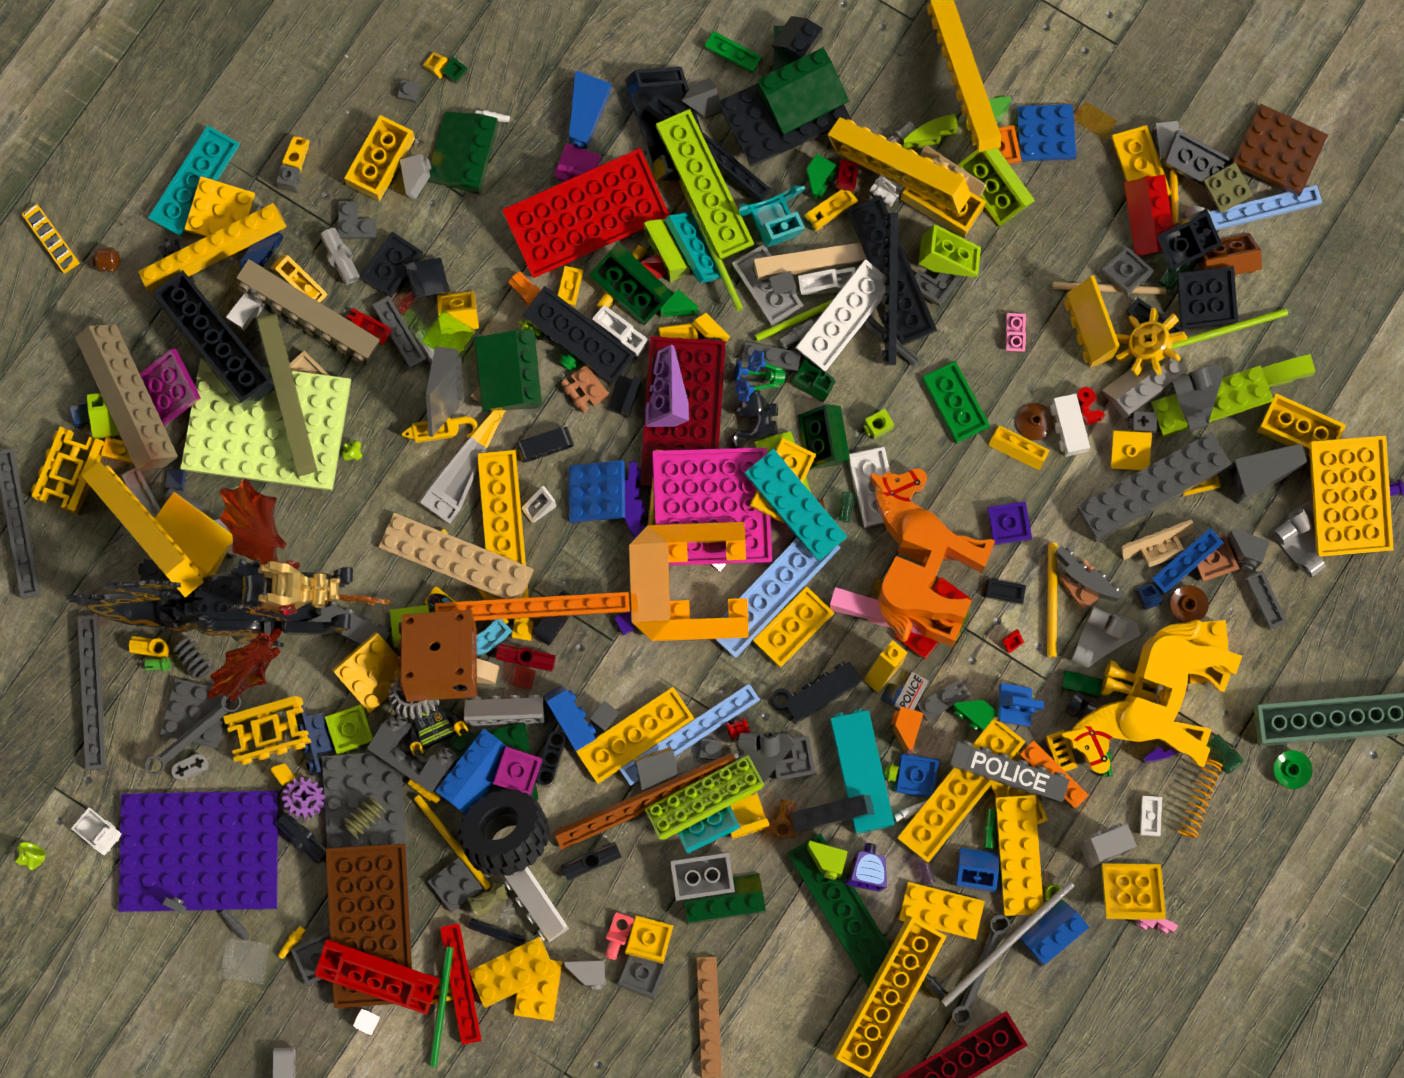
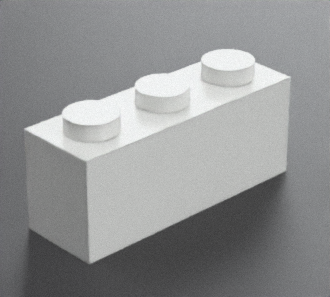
M1077 394L1054 398L1052 405H1050L1052 416L1056 418V433L1060 434L1061 441H1059L1061 452H1064L1066 457L1088 452L1090 445Z

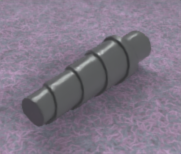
M223 910L220 913L237 936H240L244 941L250 936L245 931L246 928L227 910Z

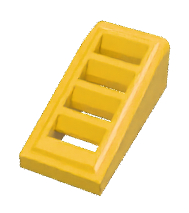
M1061 730L1046 736L1045 741L1053 760L1060 767V763L1070 760V764L1061 767L1066 772L1077 768V764L1068 739L1060 735L1061 732L1065 731ZM1061 738V742L1053 744V740ZM1064 745L1065 749L1055 751V748ZM1067 752L1068 756L1058 759V755Z

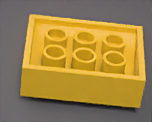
M1093 275L1068 292L1064 300L1065 308L1067 311H1070L1072 316L1070 317L1071 325L1073 328H1076L1078 333L1076 335L1078 344L1082 345L1084 349L1083 358L1086 363H1089L1090 367L1112 361L1120 346L1095 276Z
M176 492L172 493L155 517V520L192 561L190 567L194 564L201 572L200 578L216 574L236 536Z

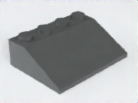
M435 346L426 391L429 437L435 435L457 409L459 400L462 401L463 379H461L462 357H459L458 349Z

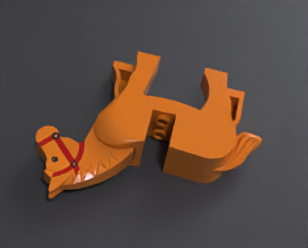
M915 468L900 475L887 472L879 476L871 473L869 480L875 487L877 507L885 527L898 542V554L922 563V566L900 557H895L878 596L880 612L886 623L896 632L902 642L908 640L912 627H915L925 637L953 647L972 600L967 598H944L931 590V587L943 559L960 561L982 574L995 541L992 539L975 540L967 536L955 535L932 512L924 510L911 502L914 493L923 490L925 487L927 475L922 469Z

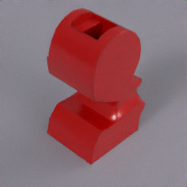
M1089 387L1081 388L1078 391L1077 398L1081 406L1080 410L1085 426L1103 421L1106 416L1103 411L1099 409L1096 411L1090 410V407L1097 399L1095 392Z

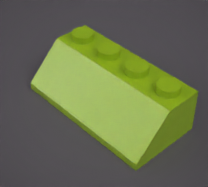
M998 148L979 152L977 149L957 165L986 184L980 198L986 201L985 207L999 227L1035 201Z

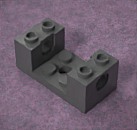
M395 714L381 724L367 749L432 793L441 785L460 757L455 755L453 750L442 747L436 755L433 754L429 760L416 753L413 756L410 747L401 744L411 724L407 722L405 717Z

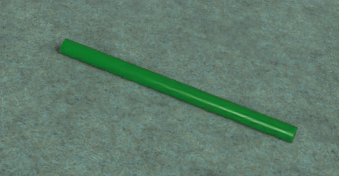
M449 946L445 948L429 1066L437 1067L454 948Z

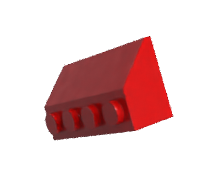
M1165 174L1124 182L1134 253L1137 256L1163 253L1156 235L1173 225Z

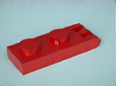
M351 308L350 312L354 314V317L347 314L346 318L380 339L379 344L383 346L393 330L389 326Z

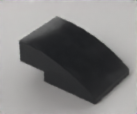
M1203 209L1179 221L1156 235L1171 270L1204 256L1206 252L1222 245L1207 209Z

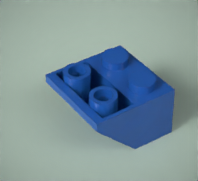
M960 848L955 887L994 893L997 888L999 873V854Z

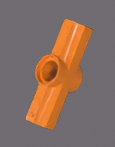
M521 272L516 273L508 282L528 307L541 291L537 285H533Z

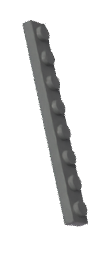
M13 448L0 450V488L20 597L23 600L41 596L15 450Z
M98 615L79 616L78 635L85 769L87 771L107 769L99 617Z

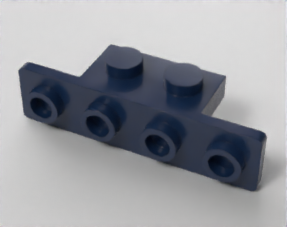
M302 705L301 708H303L304 712L296 714L295 718L298 732L308 731L309 735L307 736L311 739V743L305 744L306 747L301 749L305 756L306 770L309 772L310 777H313L321 772L317 754L331 752L334 749L324 713L306 716L304 705Z

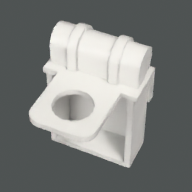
M880 175L875 180L870 192L875 197L881 195L884 203L891 207L895 200L897 201L906 187Z
M90 807L71 828L93 849L99 851L104 856L111 850L116 841H119L122 835L115 829V826L103 819Z

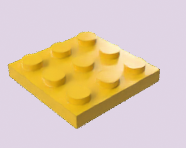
M201 176L185 231L207 237L248 216L255 193Z
M375 632L333 668L332 671L365 709L371 713L389 697L388 692L391 689V683H395V677L398 678L401 668L398 665L397 654L379 633Z
M1102 863L1101 871L1106 919L1165 920L1166 910L1161 864Z

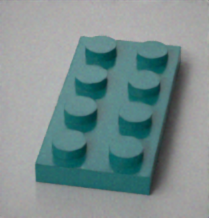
M687 212L668 216L665 222L699 284L721 280L720 273L693 213Z

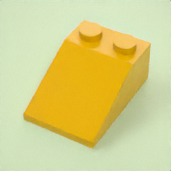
M1226 620L1201 622L1197 638L1188 642L1198 646H1216L1228 651ZM1189 674L1190 684L1209 683L1196 674Z

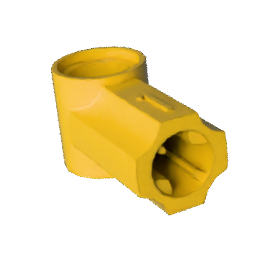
M132 636L129 642V653L155 656L162 659L170 654V646L160 638L151 639ZM163 644V650L156 653L157 646Z

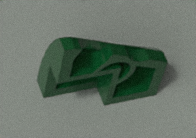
M805 358L791 384L824 402L836 381L827 372H823L808 358Z

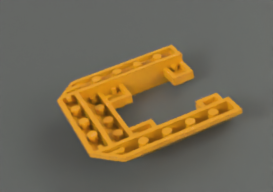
M744 522L648 525L629 545L632 623L651 641L749 638L747 598L728 599L729 618L690 619L689 600L670 601L669 563L688 562L687 543L726 542V561L746 560Z

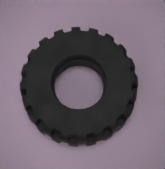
M504 789L500 792L489 793L488 796L480 798L475 805H472L468 809V813L463 816L458 832L459 843L472 866L483 874L501 877L502 875H514L515 872H521L536 862V859L543 854L544 847L548 844L550 826L538 801L530 794L514 789L512 791ZM509 826H516L506 837L492 840L500 830Z

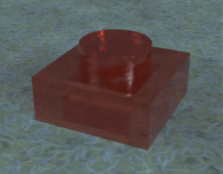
M517 666L513 686L532 690L536 670Z

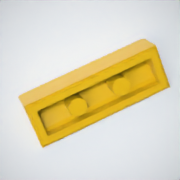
M998 425L989 442L990 447L1037 470L1041 469L1050 451Z

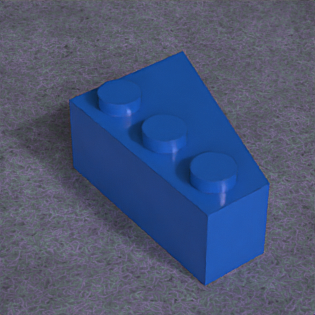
M561 685L543 696L544 701L549 706L553 716L558 721L575 751L596 740L593 735L596 731L591 723H586L584 719L586 714L582 707L577 708L574 702L577 699L572 690L567 691Z

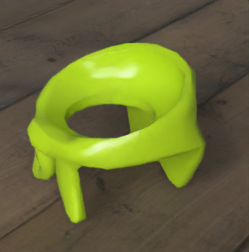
M22 842L16 848L19 851V857L15 863L26 865L29 870H34L45 861L46 851L33 843Z

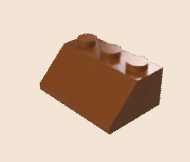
M1250 233L1220 239L1222 242L1221 246L1206 252V255L1198 258L1201 269L1233 265L1235 276L1237 274L1253 273L1257 270H1262L1261 249Z

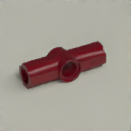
M499 643L496 660L521 665L524 668L531 667L553 672L556 655ZM525 653L531 655V659L528 662L521 660V656Z

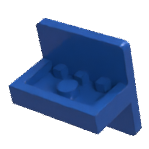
M1005 683L999 684L998 722L1026 727L1031 726V714L1036 713V710L1044 709V701L1032 699V688Z

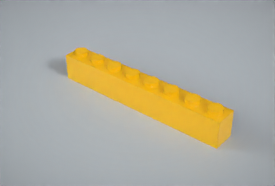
M272 203L138 272L145 287L153 295L152 291L182 270L189 277L287 226L280 211Z

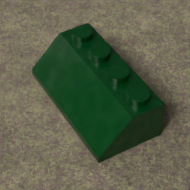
M618 242L588 274L643 325L673 295V292Z
M759 873L733 877L735 892L684 899L687 924L765 913L766 908Z

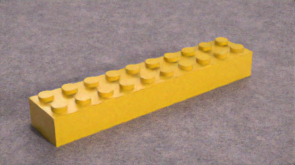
M99 461L82 475L170 581L181 583V587L177 589L184 597L203 583L199 577L201 572L194 564L190 567L192 561L109 465L104 466Z

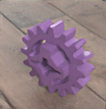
M301 777L300 782L293 779V785L287 784V790H283L282 795L284 797H282V803H286L283 808L284 810L289 809V816L294 813L296 814L295 819L302 816L303 820H306L307 815L312 819L314 812L316 814L320 813V808L324 806L322 801L325 799V795L321 794L323 788L317 789L318 782L312 784L311 778L305 782L304 778Z

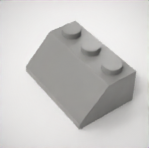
M728 851L670 860L676 901L735 892Z

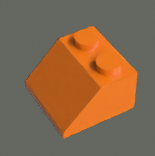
M901 706L899 711L895 710L891 725H894L893 732L905 754L910 755L915 744L923 713Z

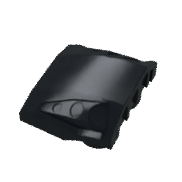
M441 258L404 265L408 285L414 300L452 292L446 279Z

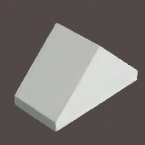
M542 486L521 509L529 520L534 523L556 507V502L545 486Z

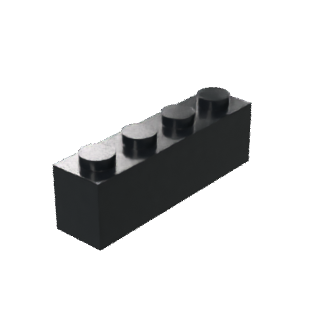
M864 794L790 813L794 832H806L875 815L871 795Z

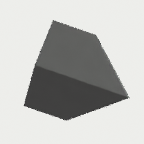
M710 78L692 84L682 99L684 103L705 116V118L722 113L718 105L720 99L717 88Z

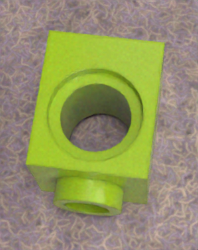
M883 409L866 418L863 428L868 436L871 435L874 440L893 430L895 424L886 409ZM878 421L882 423L883 427L877 429L873 426V423Z

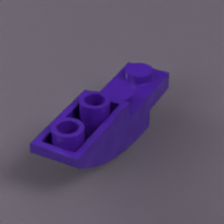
M630 462L628 481L625 480V522L632 537L635 539L644 530V525H641V518H645L646 506H642V500H635V498L639 499V487H636V481L640 480L641 469L638 468L637 462Z

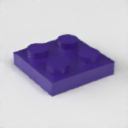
M1026 501L987 508L992 539L995 541L994 545L1032 540Z

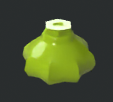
M353 440L348 445L344 444L345 448L341 454L342 458L347 461L353 459L358 461L363 455L361 454L360 442Z

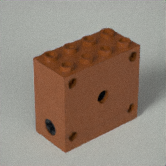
M472 610L402 615V622H399V634H401L402 639L398 640L399 651H401V656H398V665L401 668V673H398V684L401 685V693L405 695L407 702L477 697V628Z

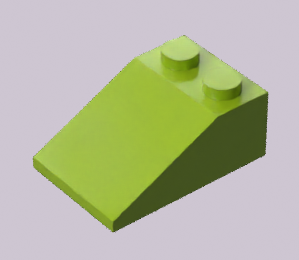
M934 224L922 235L919 265L934 272L976 278L979 272L981 247Z

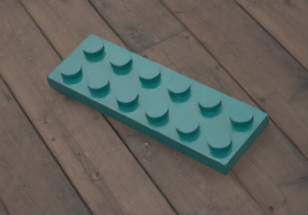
M207 125L148 219L181 238L185 233V226L200 177L218 181L240 147V143Z
M772 449L744 473L817 562L848 537L775 449Z

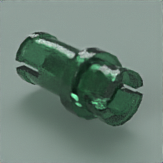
M843 492L842 499L839 502L841 508L838 521L850 523L852 506L855 504L853 501L855 494Z

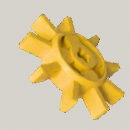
M1151 308L1149 322L1140 324L1131 315L1129 320L1135 328L1131 335L1116 334L1119 343L1129 344V349L1118 354L1116 357L1120 363L1135 357L1136 361L1131 369L1135 376L1139 375L1145 363L1152 364L1156 374L1161 375L1160 360L1168 356L1173 360L1180 361L1181 358L1178 353L1171 349L1172 343L1187 340V336L1184 331L1169 333V330L1179 321L1175 314H1172L1161 324L1158 322V311L1156 308Z

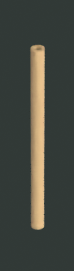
M1053 282L1052 289L1072 290L1081 283ZM1097 284L1100 292L1123 293L1115 285ZM1138 286L1131 293L1165 295L1166 287Z

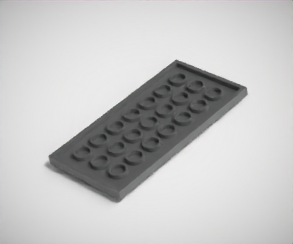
M373 752L323 756L327 848L405 843L409 907H411L402 772ZM370 796L387 813L380 811L382 818L375 816V824L369 821L370 829L363 827L364 834L357 832L359 838L357 839L345 826L344 818L351 820L349 813L357 814L355 808L363 809L361 802L363 801L368 804L367 797Z

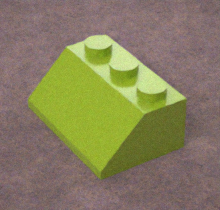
M665 219L645 222V236L655 255L658 254L662 260L668 280L672 282L689 274L690 265L677 245Z

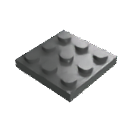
M175 678L160 735L173 739L180 738L220 705L223 696L231 691ZM232 695L227 696L228 698L226 700V708L228 709ZM222 717L192 743L218 749L225 724L224 718Z

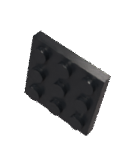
M1233 265L1176 272L1181 328L1188 329L1238 322L1235 270Z

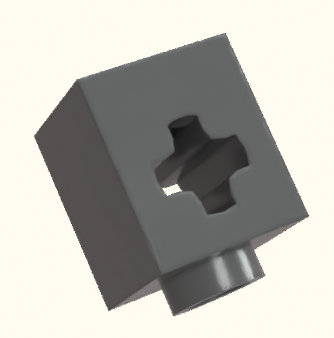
M281 165L277 179L279 189L298 193L302 179L300 169Z
M1134 411L1132 416L1128 418V428L1131 431L1152 432V436H1154L1157 431V413ZM1140 420L1143 421V424H1145L1144 427L1141 426V423H1139Z

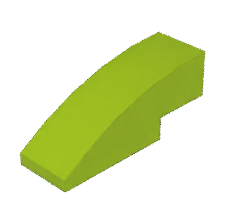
M956 115L942 116L920 126L903 140L902 147L908 149L939 144L941 136L956 134L958 129Z
M1311 354L1262 368L1269 387L1313 376L1316 372Z

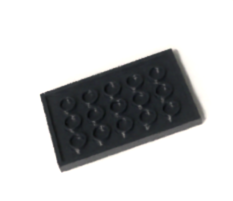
M757 84L718 101V105L750 168L830 132L840 117L845 120H852L845 105H842L783 135L757 90Z

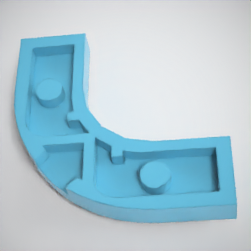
M495 620L486 630L477 635V656L495 649L513 631L502 620Z

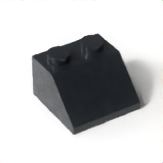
M791 16L771 44V47L796 61L812 52L822 38L823 28L808 18Z

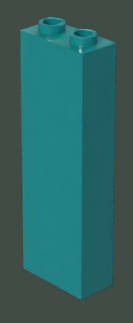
M864 708L853 710V714L845 715V712L833 715L834 718L830 719L846 796L851 798L863 794L871 795L875 815L852 820L855 835L895 825L869 710L864 711Z

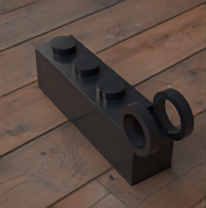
M843 661L834 667L835 671L830 674L825 672L818 677L819 681L814 684L809 682L802 687L803 691L798 694L795 692L790 694L788 690L783 688L777 689L772 695L771 702L777 710L787 709L794 722L798 724L860 685L862 679L850 661L846 664ZM783 694L787 697L788 701L786 704L780 705L775 701V697Z

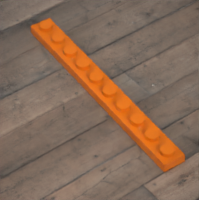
M629 592L435 603V612L472 610L475 621L623 613L630 612Z

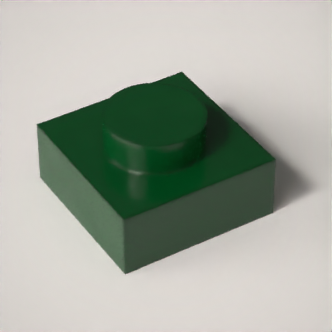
M453 57L441 71L442 74L457 84L466 74L468 68Z

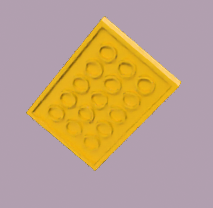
M1386 435L1310 441L1316 554L1321 557L1394 550Z

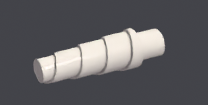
M476 110L477 114L496 117L499 122L510 121V116L487 110Z
M927 801L900 810L899 813L893 815L895 821L906 820L915 815Z

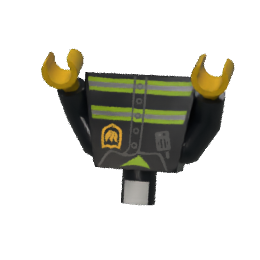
M439 706L435 707V711L429 710V716L425 713L422 714V718H419L418 715L415 716V722L411 724L410 749L412 755L415 756L414 752L416 750H420L422 754L424 753L423 749L425 750L449 737L457 734L461 736L460 730L466 729L468 731L467 726L455 713L447 708L441 709Z

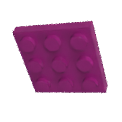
M176 349L169 350L139 373L164 426L201 399Z

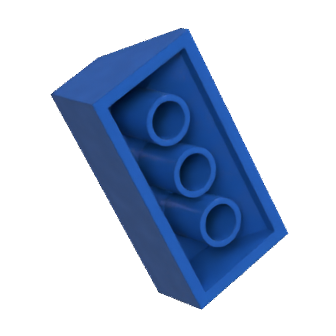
M483 729L436 790L437 794L463 814H467L468 809L475 805L480 798H484L494 785L492 782L506 745Z

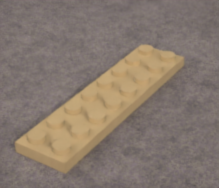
M397 513L393 514L379 545V548L502 599L522 598L534 569Z

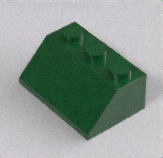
M825 404L798 415L803 447L816 454L809 470L837 466L850 461L841 406Z

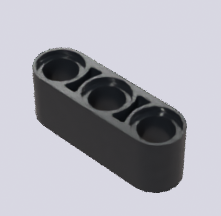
M561 427L516 443L522 463L561 452L574 446L568 427Z
M562 590L559 596L571 595L565 590ZM570 616L543 617L534 630L533 636L549 646Z
M552 731L548 736L537 774V781L542 787H550L555 782L566 745L565 736L561 731ZM560 736L562 738L561 744L554 745L552 743L553 737ZM548 755H555L557 757L556 762L553 764L547 763L546 758ZM549 773L551 775L550 781L542 782L540 780L541 775Z

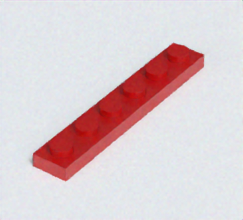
M460 923L440 927L444 951L446 946L454 947L449 978L462 1045L480 1042L482 1038Z

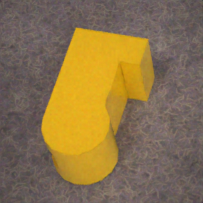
M293 136L283 159V165L299 168L302 171L305 155L309 148V140Z

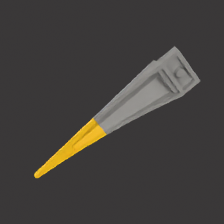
M505 410L492 411L428 485L427 490L418 501L447 524H451L460 511L479 467L478 453L486 452Z

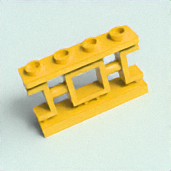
M60 426L59 430H56L53 435V445L46 452V462L44 466L40 467L38 473L40 477L38 482L33 485L31 494L36 501L46 503L49 495L63 499L61 508L79 515L90 485L82 475L101 460L104 441L97 438L93 439L92 437H89L86 445L71 441L74 433ZM63 442L66 445L72 446L70 455L60 453ZM80 450L90 453L86 463L83 460L77 459ZM63 460L78 464L72 481L57 476ZM49 477L58 482L55 491L45 488ZM65 485L75 487L72 498L62 494Z
M293 696L223 716L225 724H228L229 727L227 728L228 732H238L241 748L232 750V753L235 755L233 761L246 765L252 763V759H268L270 754L288 753V749H303L306 747L305 744L311 743V739L307 736L309 735L308 731L298 732L295 718L296 714L304 712L303 708H301L303 705L302 697ZM288 710L286 711L288 722L281 723L280 715L274 713ZM253 720L250 721L253 732L246 733L244 725L239 723ZM273 721L277 738L263 742L259 725ZM290 729L292 738L300 737V739L278 745V743L285 742L283 732ZM250 740L255 741L256 748H264L242 755L243 753L250 752L248 745Z

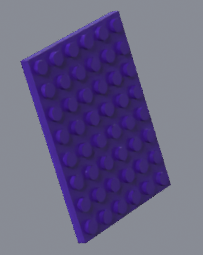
M279 791L121 794L120 833L122 835L120 836L119 912L175 911L163 905L166 897L172 899L173 896L184 901L182 905L187 907L186 911L278 909V826L275 824L279 819Z

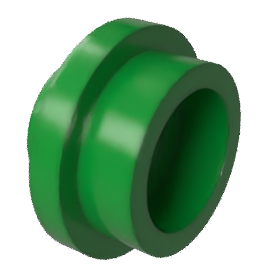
M568 353L566 355L561 354L559 362L566 368L571 370L577 366L574 363L576 360Z

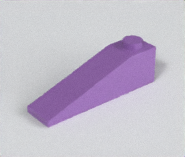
M673 345L659 350L657 353L653 372L656 375L654 385H650L651 399L650 402H647L645 408L647 427H674L689 421V403L675 348Z

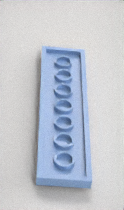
M796 538L740 597L747 598L749 638L715 640L736 659L841 547L839 545L817 562L801 541ZM728 610L721 618H729Z

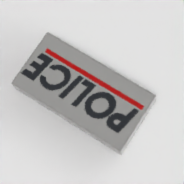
M912 672L894 707L900 709L902 706L914 710L929 680Z

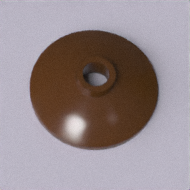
M1031 403L1019 411L1016 425L1018 431L1025 438L1041 440L1046 438L1053 430L1054 417L1046 406L1039 403ZM1034 417L1039 418L1038 423L1033 422Z
M1185 585L1173 593L1170 599V608L1178 620L1187 623L1203 619L1208 612L1209 601L1206 594L1200 588ZM1185 603H1190L1191 608L1187 609Z

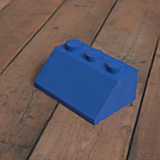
M1061 899L1025 932L1019 940L1037 962L1044 966L1085 932L1089 926L1069 904Z

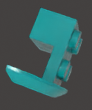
M795 185L771 199L751 205L741 204L738 211L739 215L752 216L766 248L796 238L805 229L798 212L791 214L786 203L799 195L805 187Z

